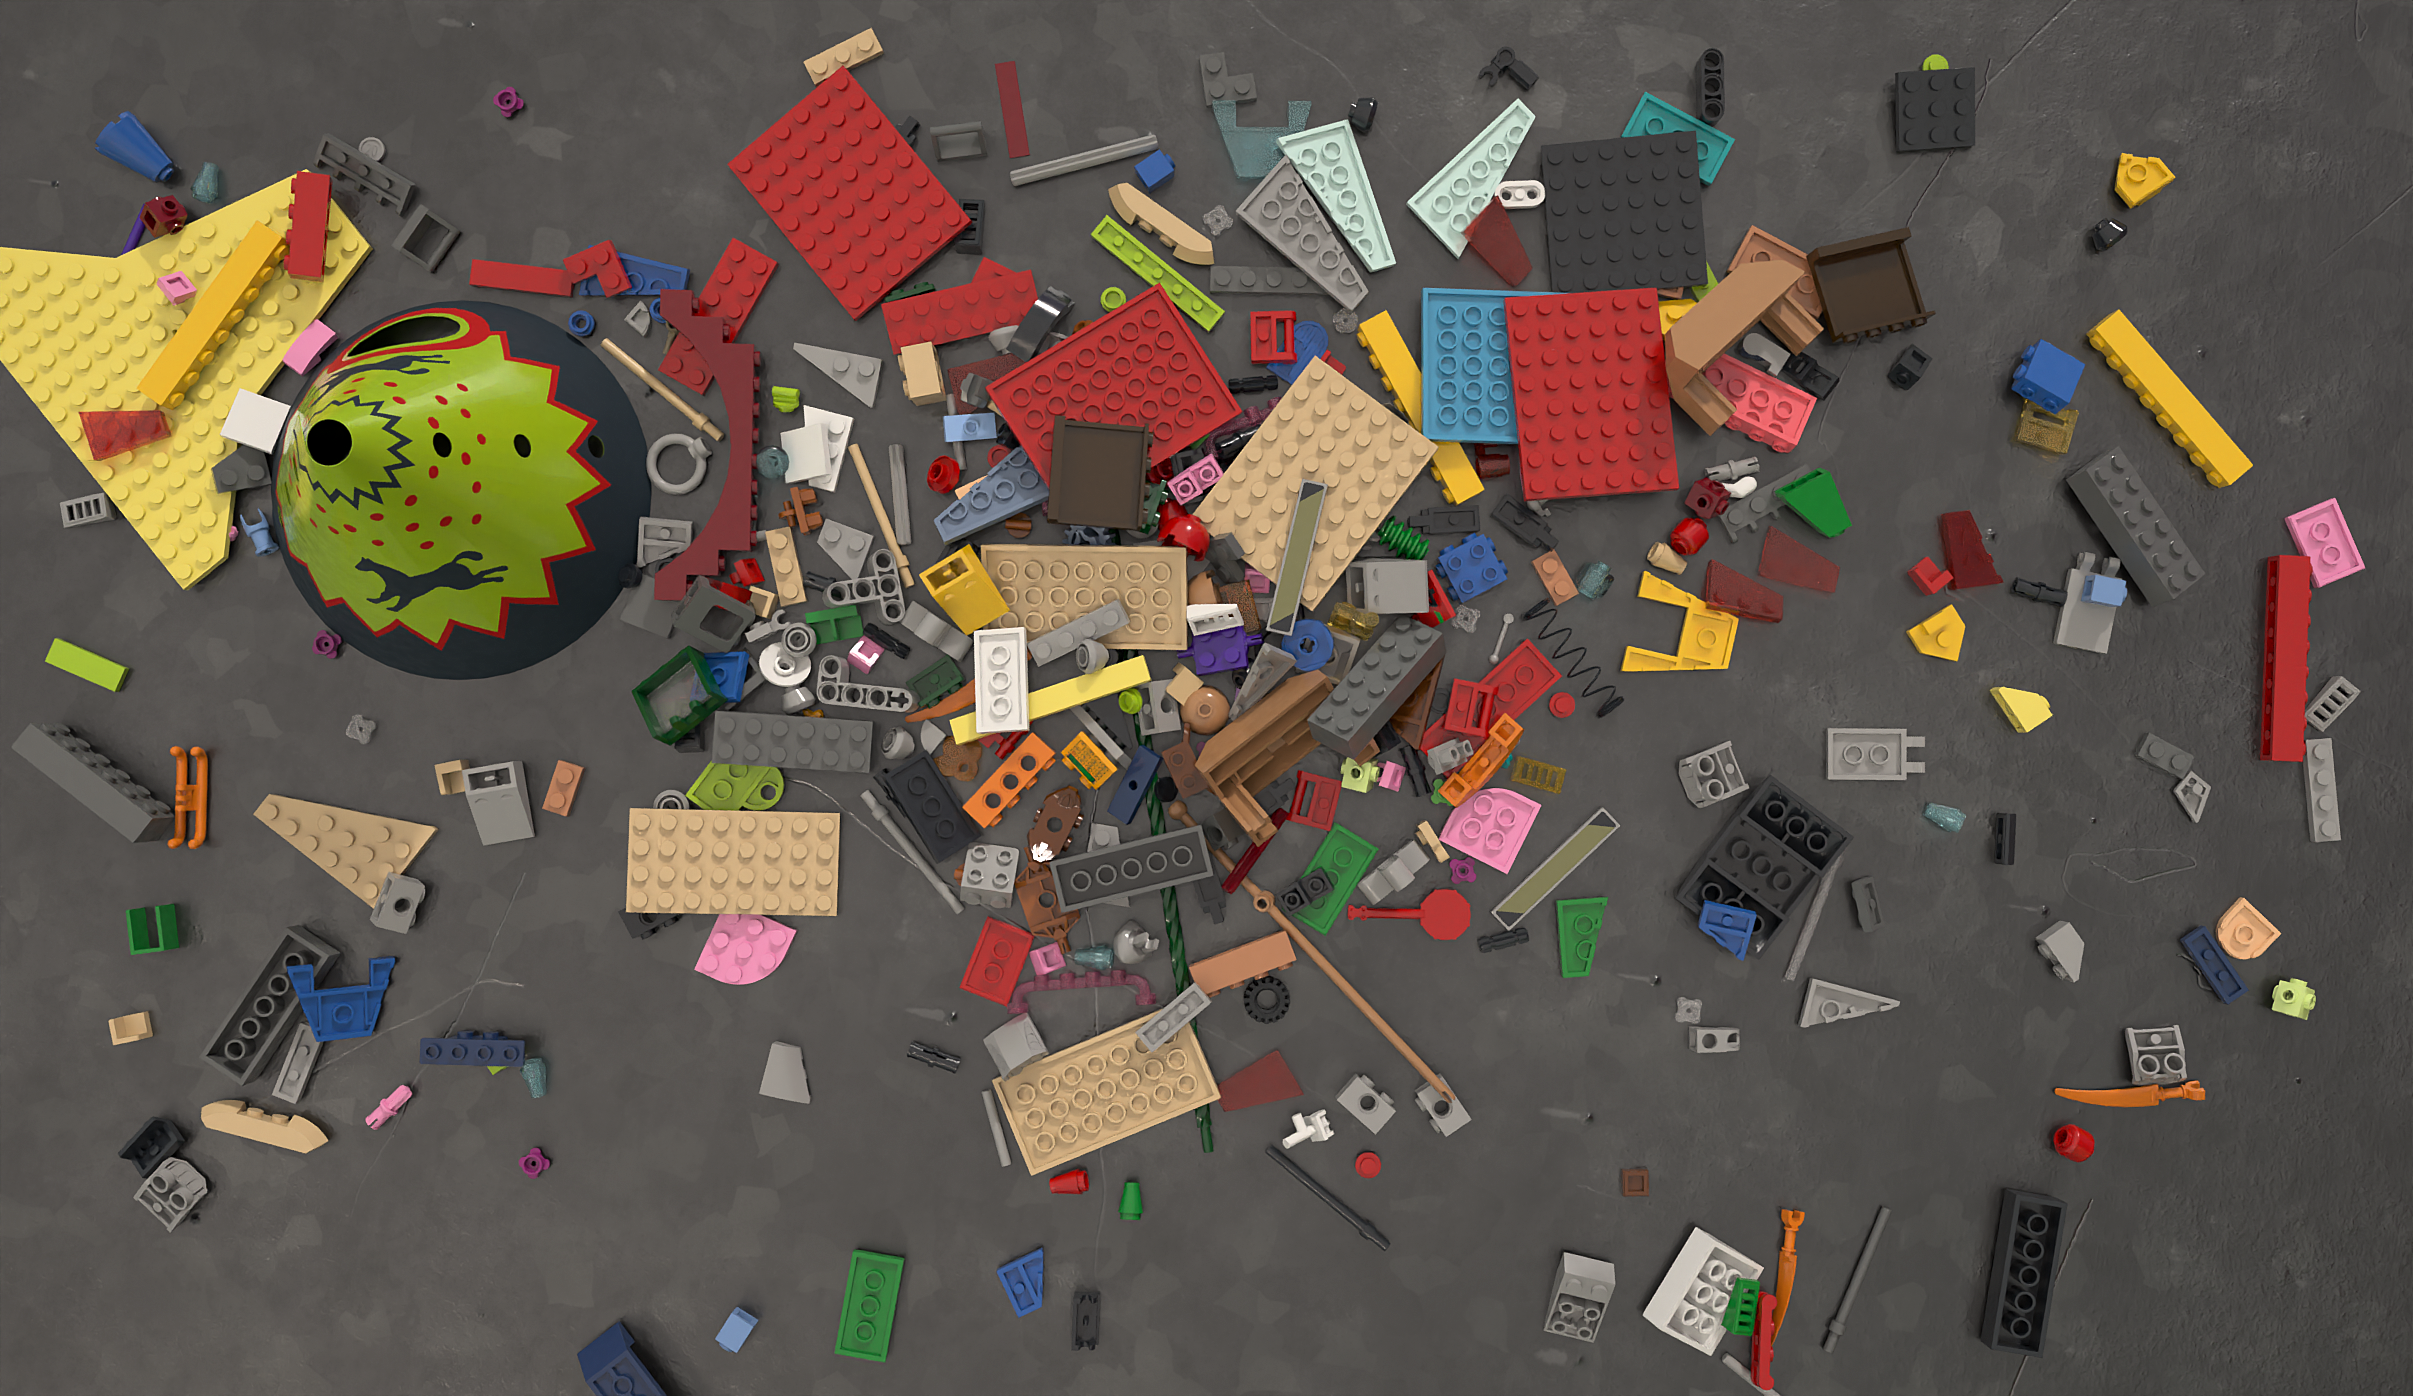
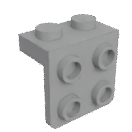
M971 842L968 845L960 901H965L972 905L980 903L991 905L995 908H1011L1019 850L1011 847Z

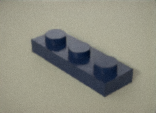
M2199 926L2180 939L2223 1004L2228 1005L2249 991L2205 926Z

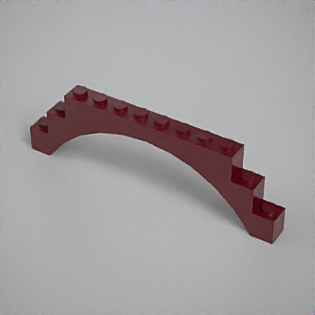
M660 289V316L691 341L708 363L721 389L728 413L731 450L728 475L719 503L704 530L680 556L655 573L654 600L681 601L694 583L693 580H690V576H699L700 574L702 576L721 577V571H725L726 559L725 556H721V551L752 552V546H757V531H753V520L757 521L758 506L753 505V495H758V480L754 479V469L759 467V455L754 454V444H759V428H755V418L760 416V404L755 403V393L760 392V377H756V367L761 365V352L756 351L754 344L725 343V340H730V325L726 324L723 317L695 316V313H699L700 303L699 298L695 297L692 290Z

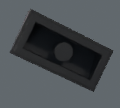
M1997 814L1995 864H2014L2016 814Z

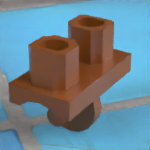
M798 487L790 488L795 509H792L790 501L783 502L785 511L778 514L779 519H787L789 527L796 526L795 517H797L801 533L804 536L812 534L811 530L823 526L820 512L807 514L805 509L806 505L818 503L815 490L813 488L802 490Z

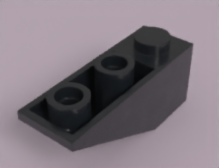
M1118 693L1080 705L1086 712L1091 709L1098 716L1095 721L1104 731L1109 728L1115 734L1112 739L1122 749L1126 746L1129 750L1133 748L1124 713L1119 705Z

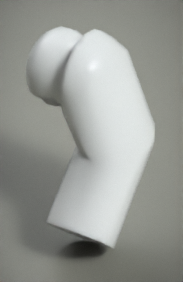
M1750 476L1742 478L1735 484L1722 483L1725 486L1724 489L1731 492L1730 497L1736 498L1746 497L1757 486L1756 480Z

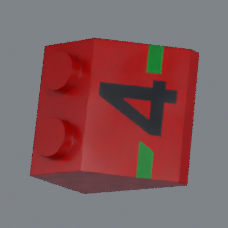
M1433 570L1427 572L1429 612L1414 613L1411 618L1433 628L1456 616Z

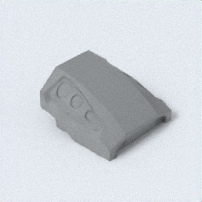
M1731 741L1716 745L1679 762V776L1687 797L1698 808L1706 807L1749 789L1748 784L1744 782L1730 747L1732 746Z
M1027 1012L1013 1018L983 1039L1004 1081L1009 1080V1076L1012 1077L1020 1074L1024 1067L1033 1064V1062L1040 1061L1049 1054Z
M2179 1025L2167 1028L2140 1030L2127 1028L2125 1030L2133 1075L2132 1084L2139 1086L2157 1083L2158 1085H2165L2184 1081L2187 1078L2185 1049Z
M170 1157L163 1161L157 1170L143 1183L133 1198L136 1201L139 1200L168 1227L167 1230L171 1233L207 1193L206 1181L187 1161Z

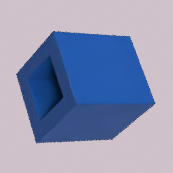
M1160 149L1134 166L1135 174L1149 194L1174 177L1173 168L1176 167L1168 154L1163 155Z

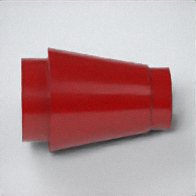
M1076 1169L1055 1178H1050V1190L1052 1194L1082 1195L1083 1192L1089 1190L1087 1172Z

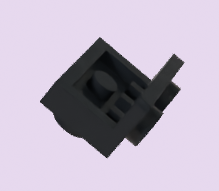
M153 1116L118 1152L120 1158L131 1160L141 1177L148 1179L163 1161L175 1153L185 1140L171 1120Z

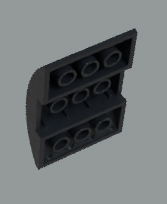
M1769 775L1742 803L1716 835L1693 867L1675 898L1699 916L1704 900L1755 911L1757 916L1747 952L1759 960L1790 921L1789 916L1817 880L1825 876L1854 837L1773 776Z

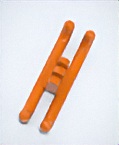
M178 746L170 749V754L176 757L175 832L173 839H170L167 843L171 849L180 847L185 839L186 811L196 810L195 835L188 842V847L190 849L201 847L206 837L208 758L204 749L200 747H193L190 751L191 755L196 757L197 760L196 785H187L188 762L185 751Z

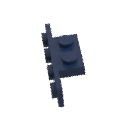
M458 1031L457 1035L450 1038L424 1037L420 1040V1064L522 1067L525 1064V1041L508 1040V1036H499V1032H483V1036H475L473 1031Z

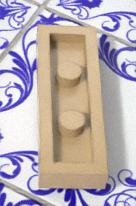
M872 28L804 61V64L815 86L818 87L842 65L850 71L884 54Z
M792 527L766 531L765 534L781 607L808 602L805 587H803V577Z

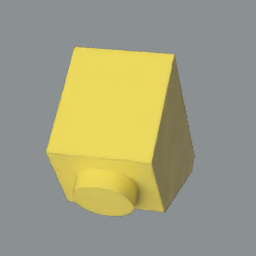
M1995 687L1989 690L2018 733H2027L2052 716L2048 701L2043 696H2039V694L2006 687Z

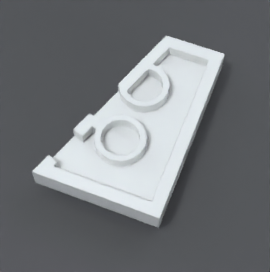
M804 405L805 427L820 423L827 426L832 475L809 480V486L835 493L854 418Z

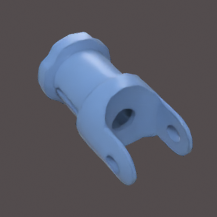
M258 508L262 519L260 523L248 526L242 515H240V520L247 537L252 538L256 547V556L260 557L274 553L279 549V546L273 542L269 533L270 526L262 511Z

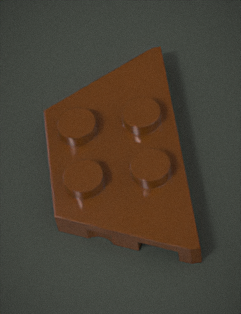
M1445 655L1389 719L1396 733L1416 750H1420Z

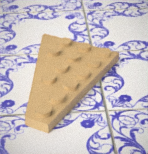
M269 794L253 814L373 909L388 872L403 875L439 830L435 826L276 794Z

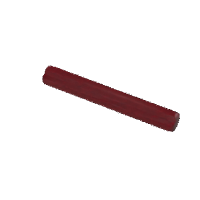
M1278 808L1270 817L1272 824L1277 830L1285 822L1288 813L1284 809ZM1275 834L1259 847L1252 842L1222 884L1224 891L1229 894L1235 892Z

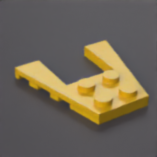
M1643 571L1637 597L1687 608L1676 657L1626 646L1620 671L1728 669L1739 619L1651 575V573Z

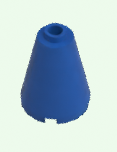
M129 111L123 112L118 115L121 118L118 123L115 124L111 121L107 124L95 142L99 146L95 147L96 151L155 182L161 180L165 182L173 175L172 161L134 114Z

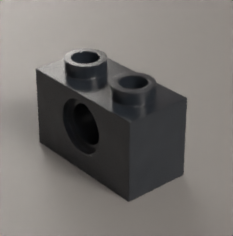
M626 908L618 911L632 939L641 936L642 940L654 935L656 927L663 924L666 928L678 922L677 916L682 914L657 913V919L651 921L647 913L626 912Z

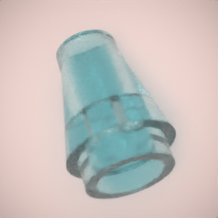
M203 162L202 168L190 188L193 191V198L202 202L212 203L214 198L218 197L219 167L217 165Z
M1930 802L1924 816L1930 818L1948 832L1954 831L1958 833L1964 823L1966 814L1962 813L1961 809Z
M1107 945L1076 949V965H1084L1103 971L1113 967L1114 951L1113 948H1107Z
M542 1058L526 1060L524 1066L519 1071L530 1091L531 1098L542 1097L547 1094L546 1064L542 1063Z

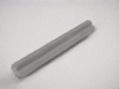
M893 444L889 446L896 540L899 545L911 544L904 450L901 444Z

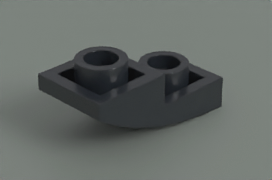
M1321 866L1278 892L1276 896L1287 915L1291 916L1333 891L1335 887Z

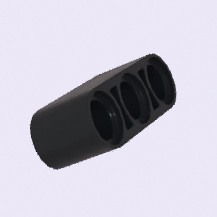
M1708 48L1696 62V119L1714 127L1725 111L1724 56L1717 48ZM1704 59H1711L1715 63V67L1707 66ZM1705 84L1713 85L1715 92H1708ZM1705 109L1713 110L1716 118L1708 117Z

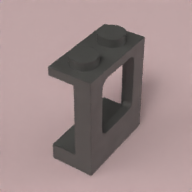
M699 574L671 616L674 627L728 653L732 646L735 647L739 643L741 633L746 626L752 625L755 619V610L751 601L747 600L744 604L711 587L709 580ZM714 605H719L737 615L722 637L700 627V623Z

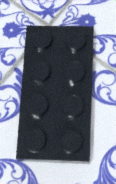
M927 749L882 777L936 864L981 837Z

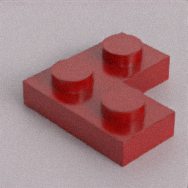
M607 240L563 259L573 284H578L597 275L606 298L614 297L632 289L612 240Z

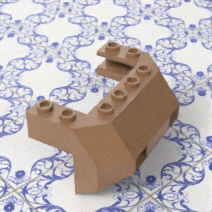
M1783 260L1740 264L1670 327L1665 334L1666 372L1673 399L1709 436L1718 430L1737 409L1702 374L1759 321L1795 356L1824 330L1788 293L1805 271Z
M1319 670L1288 678L1208 740L1195 764L1203 779L1257 847L1277 833L1278 830L1253 797L1321 744L1313 739L1307 719L1334 688L1329 678ZM1373 738L1354 759L1359 767L1380 752Z

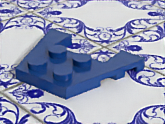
M393 956L369 958V985L314 990L312 964L287 967V973L316 1042L372 1035L381 1007V999L389 982L388 978L391 968H393L395 963Z

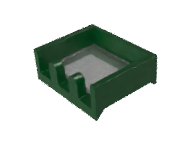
M690 645L682 649L675 657L662 665L655 673L643 680L640 685L631 691L652 738L669 746L728 701L721 692L704 657L705 654Z

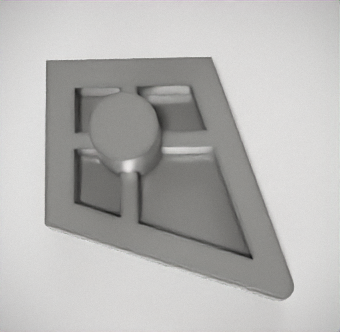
M2188 771L2173 792L2192 821L2199 822L2211 786L2192 771Z

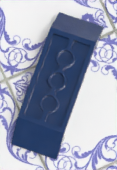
M620 1321L577 1354L585 1382L596 1396H667L630 1348L635 1341Z

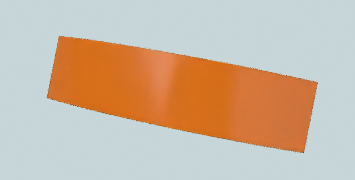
M1504 713L1488 732L1491 736L1459 773L1454 772L1438 792L1456 808L1461 806L1478 792L1502 766L1517 745L1525 729Z

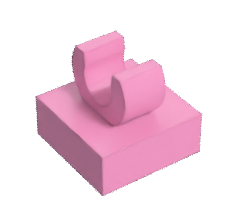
M182 271L158 278L157 286L173 306L194 297L197 289Z
M1389 761L1386 764L1378 763L1377 766L1384 769L1382 777H1378L1377 780L1379 786L1398 792L1406 767Z

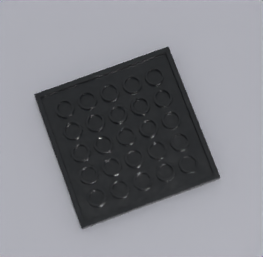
M1696 130L1541 146L1552 292L1582 293L1643 288L1665 290L1708 285Z

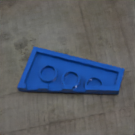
M617 252L632 286V289L618 295H660V289H687L690 269ZM597 275L581 282L579 295H605Z

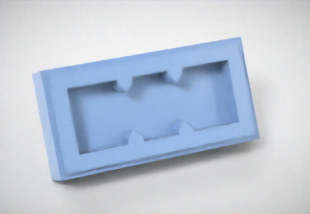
M994 413L943 416L945 442L997 438Z

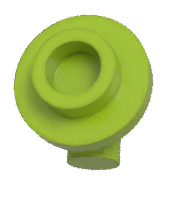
M773 386V406L778 408L779 411L792 412L794 408L799 406V389Z

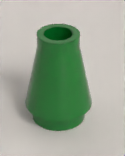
M1124 1182V1190L1118 1209L1120 1219L1141 1220L1143 1208L1139 1189L1140 1183Z

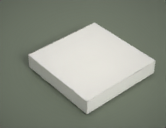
M240 388L220 435L223 438L273 455L292 407Z
M820 423L780 433L782 449L788 454L783 453L786 483L793 484L832 475L826 424Z

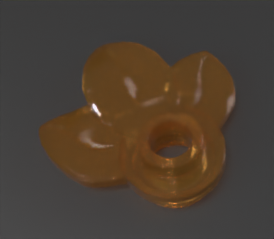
M947 736L943 743L944 755L934 758L935 764L943 776H955V778L962 782L972 780L978 772L977 761L982 755V747L979 741L974 740L958 746L954 736ZM967 764V771L961 772V767Z

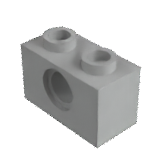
M1173 679L1147 682L1134 687L1140 692L1142 697V707L1138 712L1142 736L1181 730L1177 700L1165 690Z
M388 872L372 912L371 922L376 927L407 934L409 927H412L415 922L417 905L424 899L425 885L418 879ZM405 899L401 907L395 908L398 900Z
M1355 1073L1335 1097L1338 1102L1376 1135L1396 1112L1392 1106L1394 1101L1384 1092L1381 1095L1373 1089L1375 1084L1367 1076L1359 1077ZM1364 1096H1372L1374 1098V1103L1371 1107L1364 1108L1360 1105V1101Z
M1440 1073L1436 1075L1453 1093ZM1429 1082L1415 1090L1419 1097L1414 1100L1423 1112L1429 1111L1433 1117L1429 1122L1437 1134L1442 1131L1447 1137L1472 1120L1456 1096L1455 1100H1453L1444 1091L1452 1103L1447 1102V1109L1439 1113L1434 1110L1436 1102L1446 1100Z

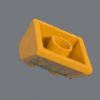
M1081 731L1061 752L1064 756L1062 759L1063 763L1071 771L1074 768L1077 769L1082 775L1079 780L1088 789L1093 787L1097 790L1119 770L1084 731Z

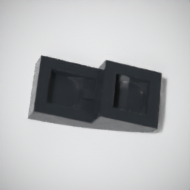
M1802 351L1797 356L1791 353L1781 368V371L1823 401L1840 382L1838 376L1819 366L1817 360Z

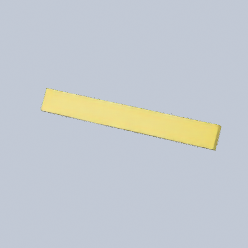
M1142 655L1100 669L1092 674H1085L1029 693V722L1152 681L1145 657ZM976 711L949 720L958 746L995 734H978L976 732Z

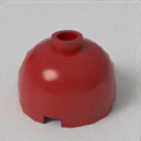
M1187 514L1186 517L1176 516L1169 519L1162 527L1156 541H1163L1161 546L1187 547V557L1188 555L1196 556L1194 561L1199 562L1204 560L1208 551L1210 535L1206 527L1201 524L1199 517Z

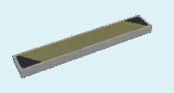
M1302 479L1266 631L1292 637L1328 484Z
M1603 807L1598 809L1490 912L1510 931L1620 825Z

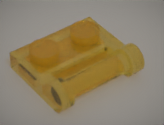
M2026 398L2023 403V412L2014 440L2062 455L2067 454L2077 421L2078 411L2061 409L2058 413L2053 414ZM2035 411L2064 420V426L2033 417V413Z
M1336 602L1327 625L1347 631L1362 640H1368L1373 635V628L1379 623V616L1374 612L1364 614L1357 611L1355 606L1347 602H1342V604Z

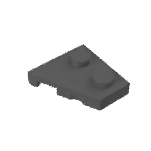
M246 445L241 446L211 468L217 494L272 484L264 452Z

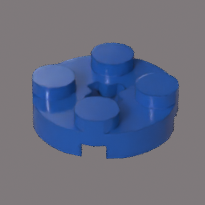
M1301 619L1296 621L1292 637L1284 635L1282 640V650L1292 654L1297 660L1294 666L1303 671H1313L1321 668L1333 653L1334 639L1332 633L1319 620ZM1304 638L1314 641L1315 645L1312 646L1311 652H1308L1307 648L1302 649L1301 644L1304 643Z

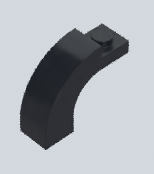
M1051 286L1048 287L1028 311L1006 350L1025 362L1035 358L1053 327L1063 316L1072 310L1075 302L1070 299L1067 293L1056 290Z

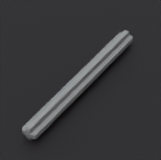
M1149 135L1011 171V181L1014 186L1156 150L1158 149L1157 138L1155 135Z

